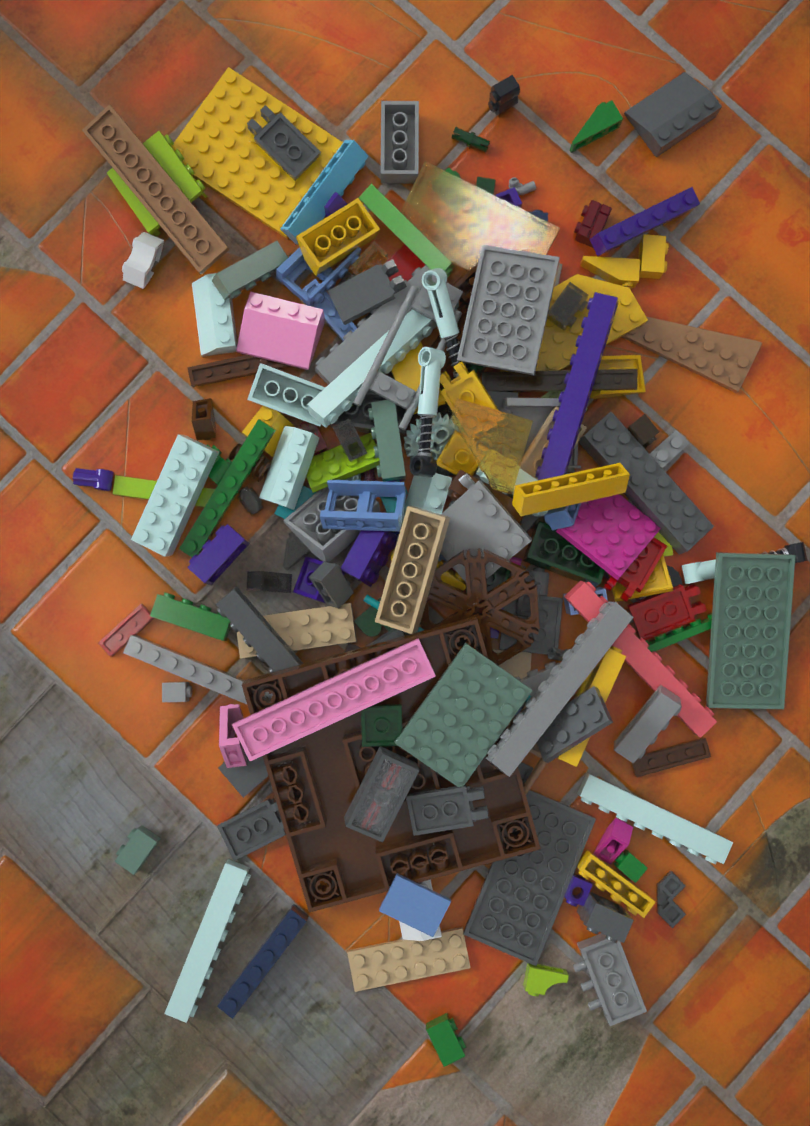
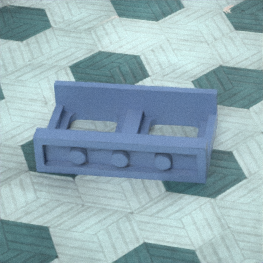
M300 247L276 269V279L306 305L312 306L314 303L317 304L321 301L323 294L327 290L334 288L339 278L343 279L347 275L348 269L351 266L355 267L361 260V248L358 247L353 253L348 255L335 270L329 267L318 274L317 277L323 282L310 295L294 283L305 270L313 272L305 262Z
M327 481L329 488L325 511L321 510L320 513L323 529L400 532L406 500L404 482ZM341 495L358 496L356 512L335 511L337 497ZM396 497L395 513L373 512L375 498Z

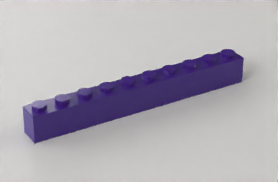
M595 292L594 297L588 301L587 309L589 313L587 317L584 316L581 328L584 329L582 336L578 335L576 341L577 352L572 354L570 360L571 372H567L564 384L567 385L565 391H561L558 403H561L560 408L555 410L553 416L555 424L553 429H549L547 435L549 443L547 448L544 447L541 459L544 460L542 466L537 468L535 476L538 478L537 480L561 476L567 473L619 304L618 297Z

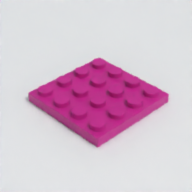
M618 494L582 502L574 525L557 529L556 532L618 580L661 528Z

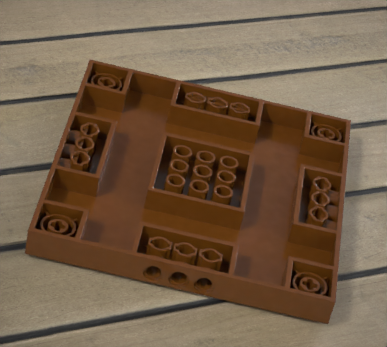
M476 616L244 680L242 688L250 715L419 638L436 676L374 704H402L403 730L463 647L457 644L460 642L459 638L467 639L468 641L465 643L488 658L478 619ZM267 691L269 694H273L271 699L265 698L264 695ZM361 711L263 755L309 913L387 892L397 873L419 883L541 849L519 768L517 767L509 777L486 759L488 754H486L465 783L466 786H470V789L473 787H484L485 798L474 800L473 806L474 808L487 806L489 815L486 819L476 820L474 826L414 836L405 798L383 842L346 827L344 816L380 747H362ZM500 736L494 743V745H497V743L500 741ZM381 746L417 763L419 772L408 794L456 786L401 747ZM391 793L388 800L392 801L395 794ZM517 828V833H512V829Z

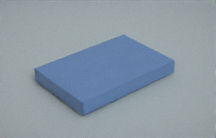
M397 873L379 908V912L434 937L451 903V899Z

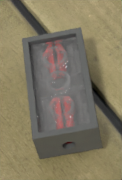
M380 746L344 816L346 827L383 842L419 772L417 763Z

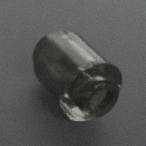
M247 486L238 492L239 496L237 499L247 513L253 516L264 508L263 501L259 498L253 487L249 489Z

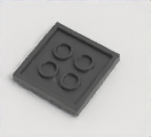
M539 596L540 630L538 635L535 633L529 634L530 637L534 638V642L522 652L546 655L548 653L555 654L548 650L551 647L558 648L563 598ZM518 599L509 603L503 609L522 619L530 617L517 615ZM501 632L499 649H508L516 644L517 639Z

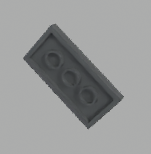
M593 686L568 702L536 742L544 762H551L613 723L597 687Z

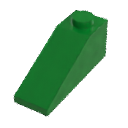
M613 100L607 103L602 102L596 107L572 141L571 153L620 128L623 118Z

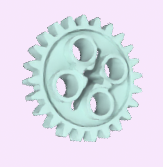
M438 413L437 417L432 420L434 424L432 425V432L434 433L431 434L433 441H431L430 447L433 449L430 452L435 460L438 459L455 430L465 435V431L459 421L456 422L455 417L449 420L448 414L442 418L441 414ZM416 419L417 425L410 424L411 430H406L407 436L404 437V447L407 457L410 456V461L417 455V450H419L417 443L420 442L418 435L421 433L419 429L421 421Z

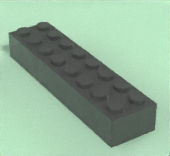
M609 412L578 441L600 467L616 463L623 465L630 473L626 493L624 494L637 509L661 528L659 533L679 555L688 552L714 527L612 412Z

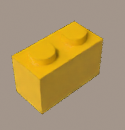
M643 234L639 243L640 278L660 279L663 273H666L667 261H665V255H667L669 247L668 243H666V236Z

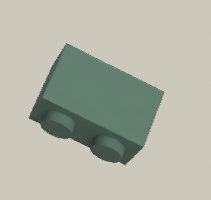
M140 826L137 829L133 828L127 837L130 840L126 845L123 844L116 853L118 857L114 861L133 875L140 870L161 839L144 826Z

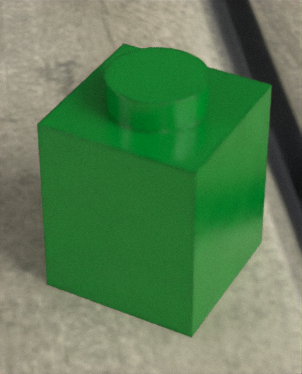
M627 849L615 859L614 863L634 883L648 869Z

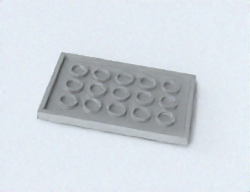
M482 245L458 352V362L462 361L473 365L535 375L560 257Z

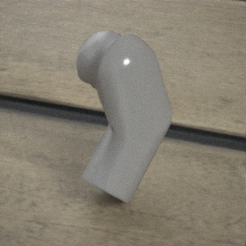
M515 177L509 180V189L515 187L518 195H525L536 190L534 181L523 185Z

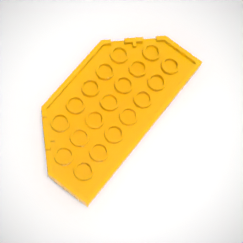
M579 274L555 286L536 371H561L570 366L572 354H576L578 349L576 347L578 335L582 336L584 329L581 328L584 316L587 317L589 313L587 309L588 301L594 297L595 292L618 297L619 304L606 345L647 323L648 319L630 288ZM499 369L500 372H512Z

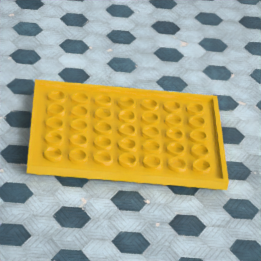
M228 67L177 137L172 147L174 150L178 149L185 158L182 160L184 164H189L195 172L193 177L199 179L202 183L288 239L289 237L280 228L343 142ZM265 105L275 115L281 112L321 151V155L296 181L254 141V135L248 129L247 123L252 118L262 128L267 124L261 117L260 112Z

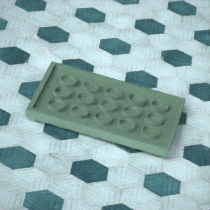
M465 643L402 730L400 736L397 737L395 744L457 787H463L533 690Z

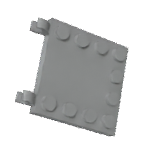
M467 473L459 479L460 483L468 491L441 514L451 517L441 549V554L447 561L463 550L465 558H467L466 553L468 549H470L472 556H477L479 548L482 551V557H484L483 550L486 549L510 560L532 541V538L481 480L475 483ZM493 562L487 563L485 566L486 579L501 566ZM462 564L455 565L453 568L466 582L465 567Z

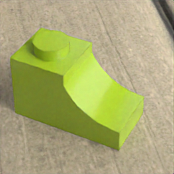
M527 963L523 986L529 995H545L546 990L552 985L568 983L569 974L566 969L542 964L534 966Z

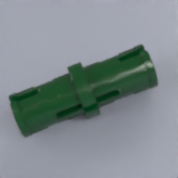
M455 127L452 139L467 144L466 146L469 148L472 146L485 153L487 152V146L490 144L489 140L476 136L474 132L469 133Z

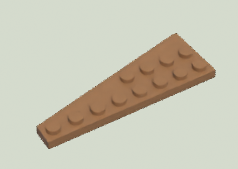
M646 317L648 319L647 323L622 336V338L734 393L739 392L762 345V342L651 317Z

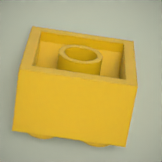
M262 406L242 433L247 438L258 419L276 429L264 449L267 454L274 457L284 426H295L278 411Z

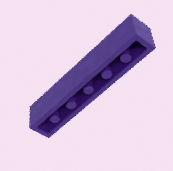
M693 187L688 188L597 233L590 239V242L597 256H600L691 211L700 205V202Z

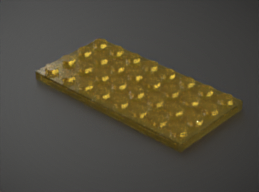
M426 161L401 210V213L449 261L467 271L478 263L482 245L547 255L560 230L559 227Z

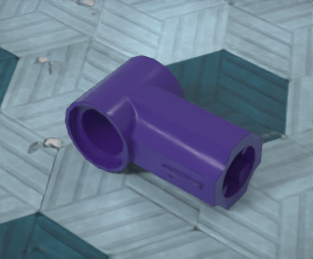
M76 468L73 472V484L111 491L114 472L104 469H96L95 471Z

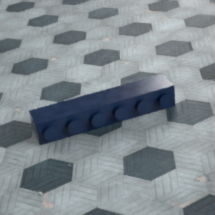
M294 904L291 906L223 995L217 1005L219 1009L232 1019L235 1017L305 925L309 917L305 912Z

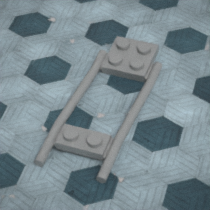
M432 275V280L436 284L437 278ZM446 282L456 322L458 323L462 312L455 310V307L463 291ZM423 285L420 290L415 286H411L353 402L355 405L361 406L370 389V391L407 409L399 425V428L402 430H406L418 406L420 385L415 392V390L378 372L409 307L436 322L428 291ZM442 338L437 349L444 352L447 344L444 343L445 339Z

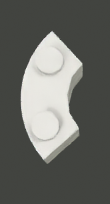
M142 232L138 237L134 238L132 252L122 266L123 281L142 289L145 288L154 274L151 270L155 261L159 262L164 244L163 239L146 232Z

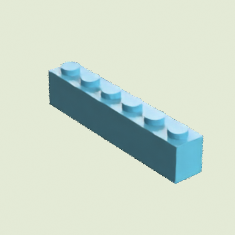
M345 140L280 228L295 244H298L297 235L323 220L325 217L324 206L332 195L337 192L342 197L344 189L354 181V176L358 170L364 167L365 161L369 156L355 140Z

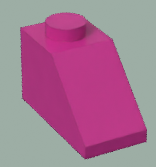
M615 818L606 828L594 851V855L611 864L629 845L633 827Z

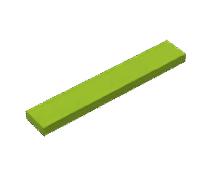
M115 475L112 494L149 500L157 481ZM203 487L195 506L205 507L215 489Z

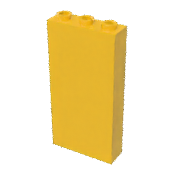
M614 646L609 648L581 684L575 698L595 686L599 689L606 703L626 658L625 655L621 654V649ZM590 737L557 758L577 767Z

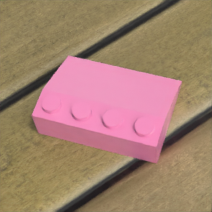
M250 292L244 309L236 351L309 370L326 321L324 311L320 308Z

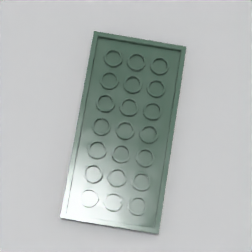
M716 552L706 706L708 708L784 709L796 555Z

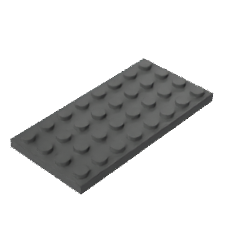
M529 790L526 797L541 849L491 863L463 935L537 966L596 818ZM513 828L512 833H517V828Z

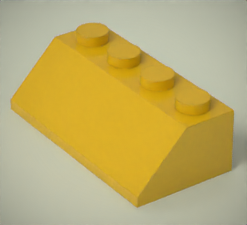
M359 198L297 235L296 239L305 262L315 276L353 253L358 247L361 248L374 240L380 228Z

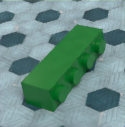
M164 592V595L157 594L150 614L151 617L222 641L227 640L231 628L230 620L227 617L221 616L219 612L218 614L211 612L212 608L200 605V608L193 606V601L182 598V601L175 600V595Z

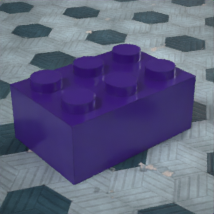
M228 524L221 526L215 534L217 536L212 541L208 540L203 545V551L199 555H194L189 561L190 565L187 567L202 582L211 586L250 544Z
M361 530L341 566L342 571L371 587L378 580L381 568L386 565L390 551L397 544L398 536L392 531Z

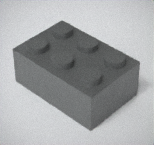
M590 892L584 907L579 905L577 913L584 922L583 924L587 926V930L595 934L601 932L606 935L605 938L614 943H617V941L625 942L634 920L621 905Z

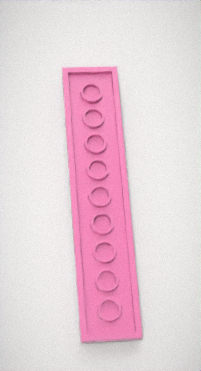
M419 638L241 719L233 723L232 726L249 761H252L435 677L436 674Z

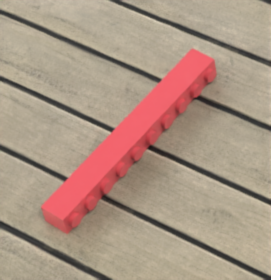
M580 581L564 598L589 623L591 619L598 616L600 607L604 603H608V601L603 596L598 597L595 593L596 588L590 582ZM628 624L612 646L622 650L621 654L626 656L624 661L654 692L662 685L680 697L682 708L677 715L678 718L695 735L701 738L717 723L712 717L714 713L707 706L703 707L700 704L701 699L695 693L690 694L688 692V685L683 680H677L673 676L675 672L668 665L664 666L661 663L663 659L655 651L652 653L648 649L649 644L643 638L638 639L634 635L636 633L635 629Z

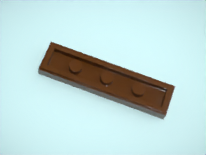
M700 738L646 753L641 759L638 758L632 763L635 777H641L709 758L711 754L706 738Z

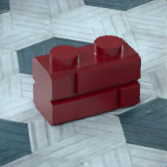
M591 200L589 206L585 205L581 214L584 219L582 223H577L574 231L577 234L575 240L593 247L590 239L603 231L612 208L594 200Z

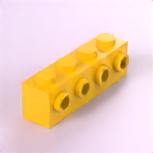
M586 850L580 858L577 868L579 869L578 873L587 880L591 878L595 881L594 885L601 891L607 890L610 892V897L617 903L623 902L626 904V909L633 915L639 914L645 918L655 904V901L648 894L589 850Z

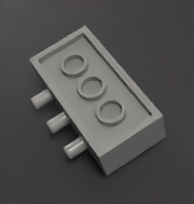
M601 933L577 943L583 961L574 964L573 967L576 973L587 969L591 980L581 983V988L583 992L594 988L598 998L588 1002L589 1009L592 1011L601 1007L609 1026L643 1014L647 1010L620 941L614 943L605 938V934Z

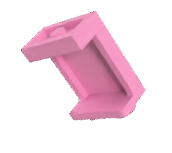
M239 704L220 706L219 748L227 768L247 766L243 747L238 737L235 738V730L232 726L233 723L244 719Z

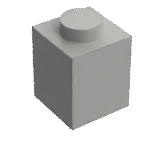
M189 682L162 683V702H187L192 697V686H189Z

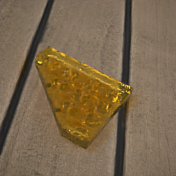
M457 399L451 420L459 429L468 449L470 448L478 466L489 480L491 488L512 495L533 420Z

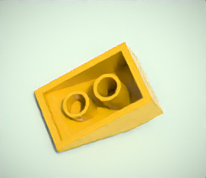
M602 356L598 370L638 369L637 390L592 391L589 399L646 392L641 356Z

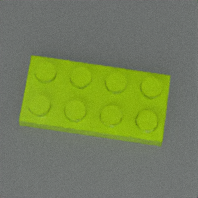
M371 433L313 456L306 475L313 493L328 487V480H346L380 465L379 458H375L374 447L376 444L372 439Z

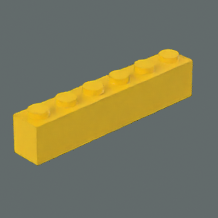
M621 463L515 485L512 505L520 516L626 493L630 473Z

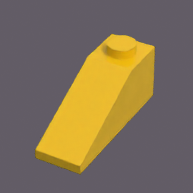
M583 256L580 262L581 267L610 283L632 289L639 282L640 259Z

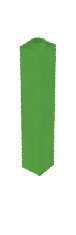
M371 183L359 199L430 270L441 268L449 277L453 272L452 268L454 265Z

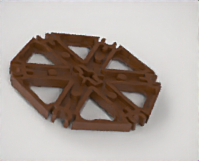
M480 548L477 551V556H472L470 549H468L466 553L467 558H465L463 550L436 568L421 618V628L427 630L476 616L488 659L499 666L531 646L534 638L529 636L530 633L537 635L539 633L537 584L534 586V579L529 582L525 580L529 576V571H526V568L486 549L483 550L484 557L481 556L482 551ZM493 562L511 571V578L489 592L487 591L485 567L487 563ZM462 564L465 567L467 593L443 582L441 575L455 565ZM524 594L530 598L531 616L528 619H522L501 609ZM428 601H436L457 612L441 622L433 624L429 619ZM476 606L478 608L484 607L482 610V614H480L479 612L474 613ZM491 628L517 639L516 644L501 653L494 652L492 649Z

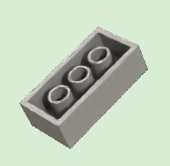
M381 101V183L418 184L419 101Z

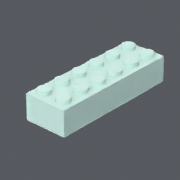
M177 435L131 538L132 541L164 557L173 555L219 451L186 435Z

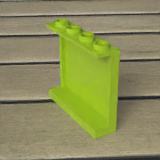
M158 131L143 143L191 202L200 195H203L205 198L207 197L203 191L206 189L199 179L196 180L193 177L195 172L189 164H184L182 160L185 158L178 149L174 150L172 147L174 142L167 134L164 136ZM111 168L107 172L108 176L147 232L157 237L161 234L158 230L161 226L117 172Z

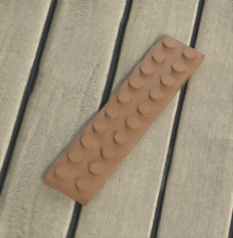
M110 104L82 129L201 275L229 250L224 241Z

